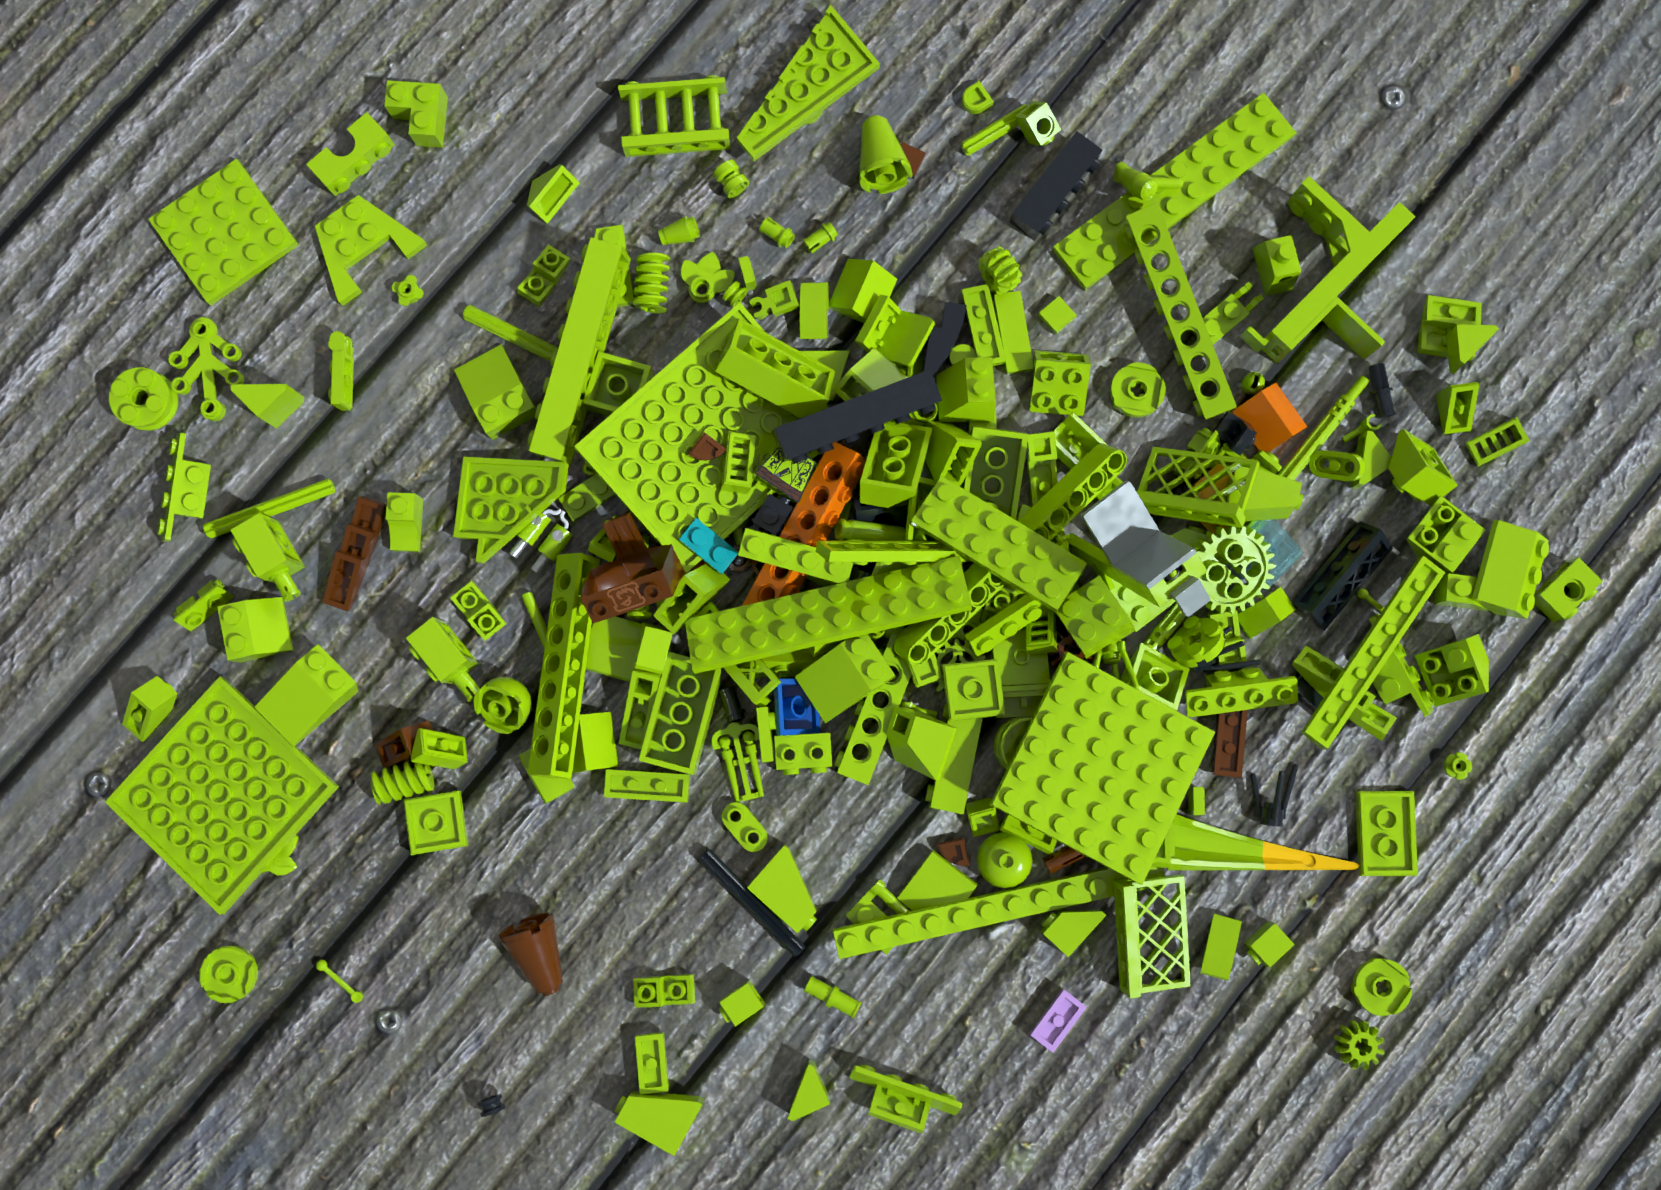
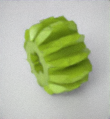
M999 246L987 251L979 258L978 270L981 272L980 277L984 279L985 284L989 285L991 291H995L999 295L1005 294L1021 283L1022 272L1019 270L1020 265L1016 263L1015 257H1012L1007 249L1004 250Z
M1349 1020V1028L1341 1025L1342 1036H1334V1039L1341 1043L1334 1047L1335 1052L1342 1053L1340 1061L1345 1064L1349 1062L1350 1067L1355 1070L1359 1065L1364 1070L1369 1069V1061L1375 1065L1379 1064L1378 1059L1375 1057L1376 1054H1385L1384 1050L1378 1048V1045L1385 1042L1382 1037L1377 1036L1379 1030L1374 1026L1369 1027V1023L1364 1020L1359 1024L1354 1020ZM1357 1041L1360 1043L1363 1042L1361 1048L1355 1047Z

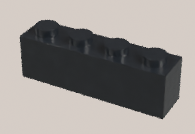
M1076 131L1012 212L1009 222L1034 241L1040 234L1045 236L1053 225L1052 218L1056 213L1060 216L1070 202L1067 199L1072 193L1077 195L1086 183L1083 180L1088 173L1093 175L1102 161L1099 160L1102 149Z

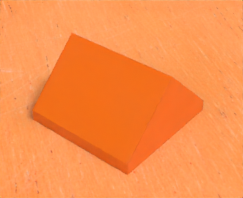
M1277 383L1260 391L1232 411L1233 414L1250 423L1257 432L1253 445L1258 452L1260 450L1270 452L1307 428V425Z

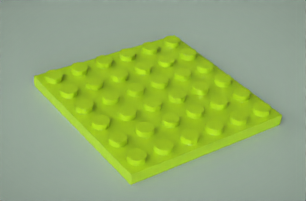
M1066 652L990 805L1137 884L1143 885L1215 732L1075 655Z
M221 676L105 801L219 915H223L229 910L339 787L297 746L293 748L254 708L255 706L226 678Z

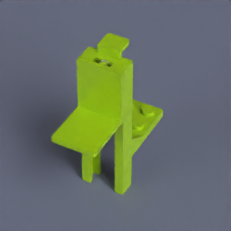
M1308 176L1286 203L1295 215L1302 217L1310 224V228L1314 233L1322 235L1326 239L1334 268L1265 338L1251 326L1240 337L1256 353L1262 350L1278 364L1322 320L1365 360L1378 350L1385 341L1337 296L1416 216L1399 202L1369 232ZM1342 232L1344 234L1345 239L1340 236Z

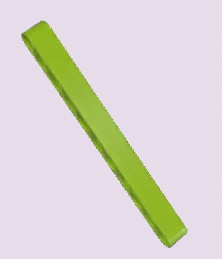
M1098 444L1024 514L1018 522L1051 541L1123 471L1127 464L1126 454L1122 450L1107 444ZM974 563L964 572L972 610L910 624L895 640V653L914 666L924 664L1007 582Z

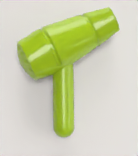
M1124 162L1117 163L1114 170L1113 181L1121 184L1134 197L1144 201L1151 200L1156 195L1158 188L1179 189L1184 184L1181 178L1151 177L1144 172L1131 168Z

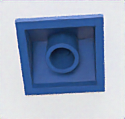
M779 679L781 683L774 689L777 736L821 733L820 715L796 679Z

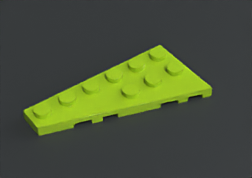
M831 4L820 23H817L813 28L812 34L806 43L801 45L780 75L775 87L768 92L763 104L757 112H754L737 136V142L753 162L880 68V63Z

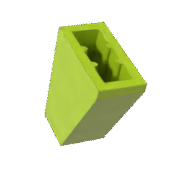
M927 421L925 427L933 428L925 460L935 483L943 476L961 487L982 445L981 441L953 424Z
M1240 467L1233 471L1232 475L1238 481L1248 474L1249 468ZM1258 469L1244 511L1245 521L1288 519L1294 510H1299L1304 497L1303 494H1300L1302 483ZM1230 477L1227 487L1234 483ZM1236 489L1226 495L1224 500L1227 503L1238 504L1241 493Z
M706 563L685 574L679 581L674 595L666 598L653 616L670 632L675 634L685 625L687 619L695 617L709 602H712L730 581V578L724 573L719 574Z
M785 844L747 888L798 934L801 929L807 931L814 924L817 918L813 915L817 909L793 854Z
M632 1091L628 1098L622 1096L614 1112L619 1114L615 1123L675 1156L705 1099L701 1096L667 1093L640 1095V1091Z

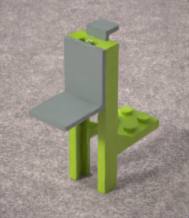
M1124 481L1081 515L1101 549L1070 533L1068 542L1071 553L1093 567L1096 574L1101 576L1132 621L1135 632L1175 602L1182 613L1189 617L1210 601L1208 593L1198 579L1207 572V569L1195 549L1158 529L1132 483L1129 481Z

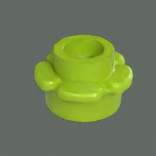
M1456 752L1454 755L1450 754L1446 757L1444 770L1449 777L1462 780L1471 772L1472 762L1467 759L1466 754ZM1457 763L1461 766L1459 769L1456 767Z

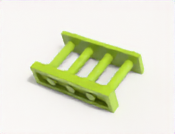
M710 75L704 79L642 84L632 81L627 82L625 85H618L621 100L629 101L631 134L622 137V148L625 157L731 149L729 128L723 129L720 122L719 94H727L725 77L720 78ZM708 95L710 128L697 131L694 129L692 96ZM681 97L684 130L670 133L667 126L666 98ZM655 99L657 132L644 135L641 133L639 100Z

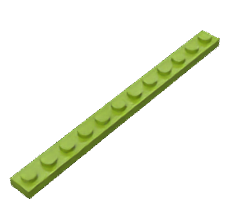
M1107 867L835 928L832 930L838 958L843 959L1113 897V880H1132ZM1151 867L1146 879L1165 876L1164 868ZM1141 887L1136 889L1137 891L1148 889V887Z

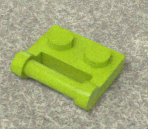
M879 879L845 916L854 924L888 917L871 901L876 895L896 914L910 911L885 888L886 884ZM893 947L882 949V951L887 955Z

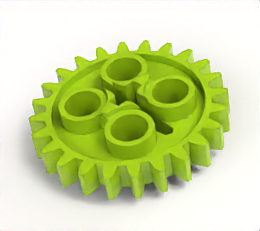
M1216 526L1215 535L1207 531L1206 536L1208 540H1197L1201 547L1195 549L1207 569V572L1198 579L1210 597V601L1206 603L1207 608L1212 611L1215 609L1222 614L1226 609L1229 613L1234 614L1236 607L1241 611H1245L1246 602L1254 606L1253 598L1255 596L1262 599L1263 595L1260 592L1262 588L1270 589V586L1265 582L1266 579L1274 578L1272 574L1268 573V570L1275 568L1276 565L1268 560L1275 555L1267 551L1271 545L1263 541L1264 536L1256 533V530L1250 527L1246 529L1245 526L1243 528L1226 526L1224 530V528ZM1231 545H1234L1232 553L1228 555L1227 552L1229 547ZM1215 553L1222 560L1229 563L1230 567L1245 578L1247 583L1243 584L1238 577L1231 574V571L1214 557ZM1252 562V567L1246 572L1247 565ZM1215 566L1214 573L1209 576V570ZM1233 583L1232 590L1227 593L1229 585Z

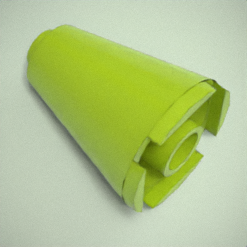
M879 115L870 116L862 124L859 165L861 188L871 193V189L878 190L879 194L897 191L907 184L906 179L909 176L912 178L911 165L888 120Z

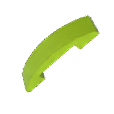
M1055 431L1034 433L1028 436L1027 465L1032 507L1058 483ZM1064 528L1058 533L1060 536L1065 535Z

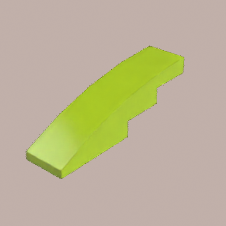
M1308 646L1303 648L1292 664L1323 698L1344 669ZM1366 691L1349 719L1382 741L1397 717L1373 704L1372 702L1376 696Z

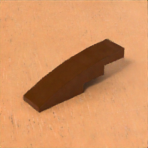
M365 496L358 497L352 522L346 526L341 549L335 553L322 603L350 611L372 557L387 504Z

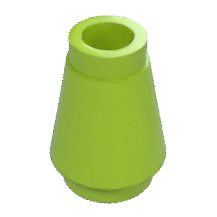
M684 216L658 230L663 246L695 242V239L700 237L699 228L694 216L689 218Z

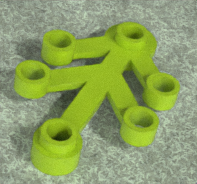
M202 317L192 322L189 329L191 337L182 349L174 351L169 355L170 365L177 369H183L188 365V358L198 347L200 351V356L184 376L177 377L172 381L171 388L179 395H186L190 392L191 385L202 373L205 401L201 404L200 412L204 418L217 422L225 416L226 408L223 403L217 400L214 370L222 375L230 386L231 384H243L245 378L242 373L230 369L213 356L211 344L222 350L223 356L232 362L238 361L241 358L242 351L235 344L228 343L217 335V326L211 319ZM205 326V333L199 334L200 329ZM235 349V354L229 357V351ZM181 356L182 361L179 364H175V359ZM238 375V380L232 383V376ZM184 382V388L178 390V385ZM213 404L214 410L208 413V407Z

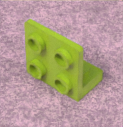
M1034 350L1033 363L1035 370L1030 411L1069 415L1073 412L1077 416H1083L1091 369L1088 354Z

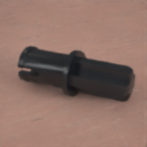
M1373 364L1369 366L1373 389L1370 394L1374 395L1377 418L1394 416L1396 414L1390 392L1393 391V388L1389 387L1385 364Z

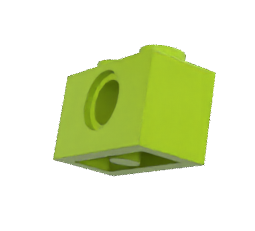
M1579 557L1568 560L1535 591V605L1552 622L1562 619L1565 621L1569 620L1578 612L1577 606L1582 601L1586 602L1598 592L1596 588L1603 581ZM1565 585L1570 589V597H1567L1564 593Z

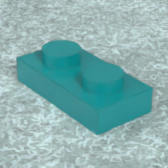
M694 518L680 538L677 539L719 574H723L739 553L698 518Z

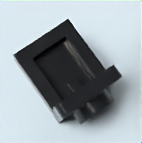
M1230 411L1225 413L1213 430V433L1215 430L1218 431L1219 438L1225 441L1230 449L1240 456L1244 450L1251 448L1257 434L1250 423Z
M769 494L752 523L766 532L778 536L794 510L791 506L792 502L778 494L777 498Z

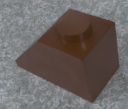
M430 721L401 728L376 743L375 747L383 768L389 769L393 765H399L411 760L417 730L423 728L434 731Z

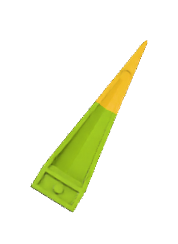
M1176 814L1151 867L1167 868V871L1356 870L1360 865L1355 862L1257 840Z

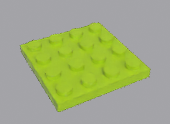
M237 158L148 219L205 301L211 306L299 246V243Z

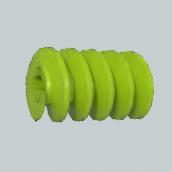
M644 253L636 258L639 266L635 269L638 276L634 280L637 287L634 288L633 293L636 297L632 302L636 308L649 313L660 314L666 312V308L659 306V303L667 302V298L661 296L660 293L668 292V287L661 285L662 282L669 281L668 276L662 275V272L670 271V267L663 264V262L671 260L668 255L663 253Z
M407 761L404 762V771H401L398 765H393V774H390L387 768H382V777H379L376 771H372L371 789L378 805L381 802L387 804L392 801V798L397 801L401 800L403 795L411 797L414 792L422 794L424 789L427 791L434 790V777L430 765L415 763V767L412 768Z

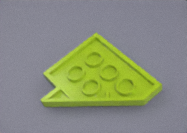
M463 457L453 537L457 539L478 540L476 562L484 564L566 491L569 464L555 461Z

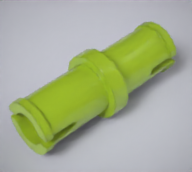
M813 975L804 990L805 993L825 1002L826 1007L831 1008L832 1006L853 1019L862 1003L839 991L840 988L835 985L833 988Z

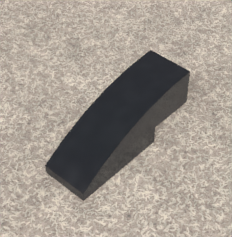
M945 302L941 328L933 327L929 335L924 371L931 369L934 378L945 365L952 349L956 345L967 305Z

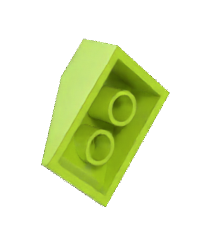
M502 344L454 370L485 433L492 440L535 417L537 407Z
M866 634L846 639L797 674L795 678L823 721L827 723L895 678V674L869 635Z
M317 644L287 671L254 708L294 748L358 693L357 682Z

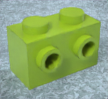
M830 733L774 736L776 770H782L783 775L799 774V769L810 768V773H827V767H832Z

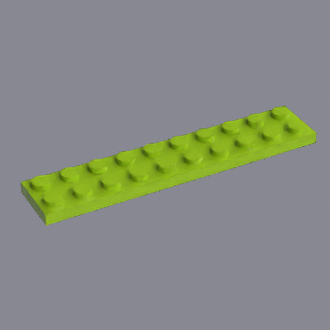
M1263 92L1150 175L1151 177L1181 178L1184 181L1181 188H1158L1156 195L1148 201L1134 197L1127 192L1053 246L1052 250L1083 290L1086 291L1135 255L1134 250L1139 248L1135 238L1129 240L1124 227L1125 224L1129 223L1127 215L1158 203L1169 230L1291 140L1297 133ZM1147 231L1143 235L1142 241L1145 244H1149L1158 235L1154 231Z
M960 556L942 559L939 562L920 564L689 618L685 621L691 666L694 674L970 611L972 610V605Z

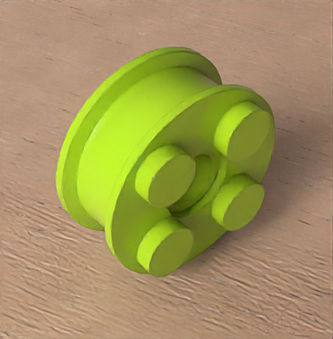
M144 367L131 368L121 373L112 383L109 392V404L114 415L121 422L144 431L157 430L167 425L177 412L179 398L178 394L172 390V382L168 378ZM148 394L146 403L141 405L142 396Z

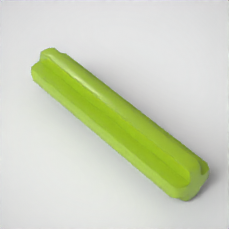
M1023 104L962 141L961 148L965 155L970 156L1018 127L1019 125L1014 116L1028 105Z

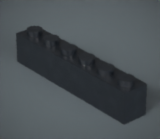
M931 369L779 426L772 430V434L783 462L791 460L794 465L808 459L807 453L817 450L820 455L834 449L833 443L843 440L844 445L860 439L859 433L868 430L869 434L872 435L886 429L885 423L894 420L895 425L910 420L909 414L919 411L921 415L934 411L936 410L935 404L941 402L942 398Z

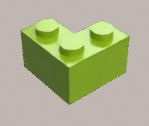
M387 80L384 106L393 119L410 120L408 134L416 146L443 148L448 96L441 84Z

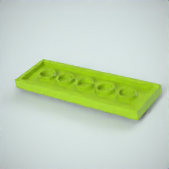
M943 476L937 481L911 520V525L1054 612L1058 611L1087 565L1085 561Z

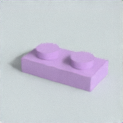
M1062 988L1029 1034L1054 1053L1087 1007Z

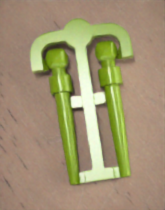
M733 722L728 725L727 729L717 731L712 737L713 750L723 748L721 753L726 763L735 802L764 796L756 756L757 748L756 744H753V740H759L758 727L754 724L740 725ZM750 729L755 734L753 735L750 731L743 734V740L747 744L745 746L746 754H749V757L743 758L739 735L741 731ZM729 734L733 737L737 760H732L734 756L732 749L729 747L730 739L722 737L718 743L719 736ZM745 763H751L758 792L751 793ZM736 765L740 767L746 795L739 796L734 769Z

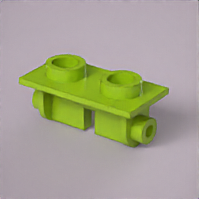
M1207 428L1198 430L1187 447L1194 452L1216 455L1221 446L1218 431L1215 430L1212 434ZM1188 460L1179 465L1183 473L1198 466L1194 460ZM1177 468L1172 470L1176 476H1181ZM1201 471L1188 479L1189 483L1191 484L1194 478L1198 479L1203 472Z
M218 578L215 581L210 580L208 584L197 591L200 597L198 600L191 596L180 606L176 607L177 611L173 613L175 616L173 620L191 632L218 611L217 606L225 605L234 596L223 589L225 586Z

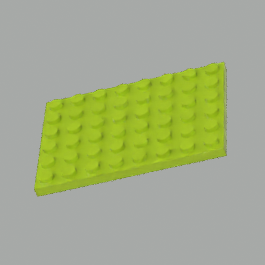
M741 302L573 447L660 546L672 544L682 564L684 573L689 572L702 560L677 540L694 518H698L724 540L764 503L769 494H775L774 491L753 477L751 489L747 494L721 490L725 452L711 460H695L687 456L693 445L704 432L724 448H726L729 431L756 435L754 469L776 445L772 430L799 419L791 412L774 406L767 399L750 393L743 386L726 380L715 372L720 355L739 318L764 331ZM733 443V447L748 449V445ZM817 450L807 453V456L811 459L818 455ZM732 454V458L746 460V456ZM731 466L732 470L745 471V468ZM730 477V479L742 480V481H743V479L731 478V477Z

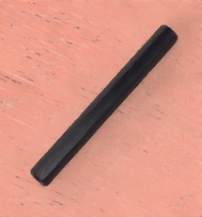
M707 849L699 857L700 862L793 956H798L804 950V944L747 888L711 849Z

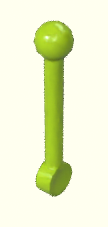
M1362 588L1358 591L1359 598L1366 599L1380 612L1383 611L1384 607L1369 596L1366 589Z
M319 960L316 963L317 970L324 971L351 995V1000L354 1003L362 1001L363 993L353 990L327 967L325 960Z

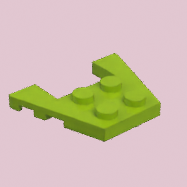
M359 195L315 225L337 300L342 306L362 293L347 270L392 238L407 259H410L428 246L421 237Z

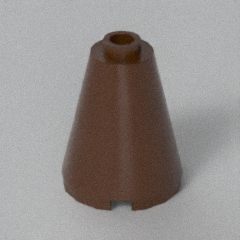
M548 912L522 919V924L518 925L515 929L513 924L508 926L498 936L537 994L543 993V996H548L559 990V985L562 984L563 980L555 920L552 913L549 915Z

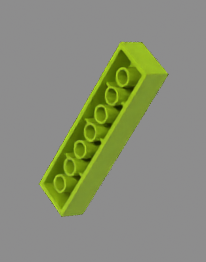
M592 237L589 244H585L582 250L581 260L584 261L582 269L576 272L574 278V287L576 289L573 298L570 297L567 302L566 324L561 325L558 339L561 340L558 351L555 350L552 354V373L550 377L545 379L543 385L545 397L543 404L539 403L536 409L535 419L538 421L535 430H531L527 445L530 446L529 451L533 454L556 462H566L570 466H572L576 452L573 447L579 441L587 414V409L582 402L598 351L603 353L605 351L631 261L623 246Z

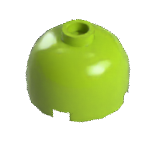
M510 677L491 679L476 692L473 701L477 715L481 713L486 719L483 723L495 732L504 734L512 733L516 729L518 730L526 722L532 709L531 695L527 688L518 680Z
M1005 832L994 833L986 838L979 846L976 856L977 869L983 879L992 886L1003 889L1012 888L1024 882L1031 871L1033 863L1031 850L1027 843L1019 837Z

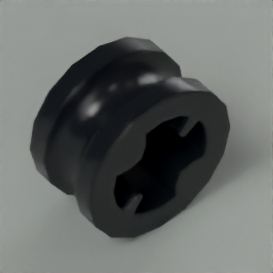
M501 1093L477 1102V1106L482 1108L481 1117L492 1115L506 1108L505 1104H502L500 1101L502 1098Z

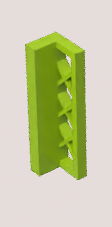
M709 602L695 617L710 614L711 612H719L720 610L714 603ZM762 659L750 661V669H744L740 664L723 667L749 699L759 707H765L771 702L767 695L781 683ZM755 673H765L771 681L761 689L755 682Z

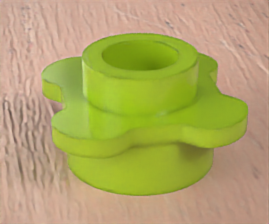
M408 275L405 280L394 282L392 285V290L397 293L398 301L402 306L415 303L424 295V291L417 285V278L414 275Z

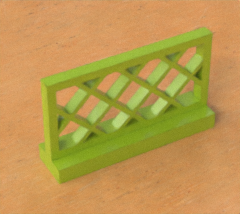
M1153 447L1138 491L1136 490L1149 514L1243 528L1246 519L1244 511L1260 463L1254 459ZM1159 456L1170 457L1172 461L1159 470L1155 466ZM1188 460L1196 461L1198 466L1186 473H1183L1179 465ZM1214 463L1222 464L1224 469L1209 477L1205 469ZM1240 467L1249 468L1248 474L1236 481L1232 472ZM1177 468L1181 476L1166 484L1162 476ZM1202 471L1207 480L1192 488L1188 479ZM1229 475L1234 483L1219 491L1214 483ZM1158 478L1164 485L1155 492L1147 491L1148 485ZM1183 482L1190 489L1180 496L1173 495L1171 489ZM1211 485L1216 494L1208 499H1200L1197 493ZM1238 489L1241 493L1238 504L1227 503L1223 497Z
M1179 874L1147 878L1143 885L1125 879L1113 880L1120 990L1129 998L1141 997V993L1190 987L1184 876ZM1176 883L1177 892L1169 901L1161 892L1168 884ZM1148 887L1153 891L1144 904L1137 900L1136 888ZM1159 896L1167 905L1156 916L1148 908ZM1173 908L1178 912V921L1170 928L1162 920ZM1147 912L1155 920L1143 932L1139 928L1138 921ZM1161 924L1169 932L1158 944L1150 935ZM1175 936L1180 941V947L1172 956L1164 948ZM1148 939L1156 948L1147 959H1144L1140 955V948ZM1162 951L1170 960L1159 971L1151 964ZM1176 963L1181 967L1182 979L1170 981L1166 975ZM1148 967L1158 974L1150 984H1142V975Z

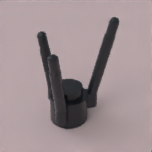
M1228 626L1223 629V636L1232 631L1233 627ZM1239 641L1225 646L1218 656L1244 646L1245 642ZM1215 658L1208 663L1204 659L1196 662L1198 666L1193 668L1196 673L1204 671L1205 674L1213 671L1260 665L1261 660L1212 665L1217 663Z
M1294 764L1282 803L1280 801L1284 771H1279L1274 802H1264V807L1261 806L1256 774L1251 773V785L1255 803L1254 816L1260 817L1259 824L1282 827L1298 770L1297 764Z

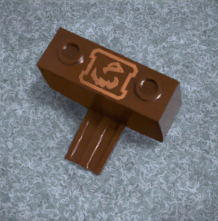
M630 512L604 521L602 523L603 528L618 559L592 569L584 584L580 599L593 624L672 597L684 572L672 544L647 548Z

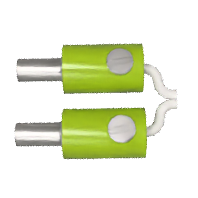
M560 508L557 511L546 509L517 534L519 540L509 552V554L517 559L527 544L534 545L551 522V519L546 514H560V519L565 525L564 528L559 524L555 525L538 548L541 555L531 567L538 574L548 560L555 561L557 559V555H560L573 537V534L567 531L569 524L564 518L565 512Z

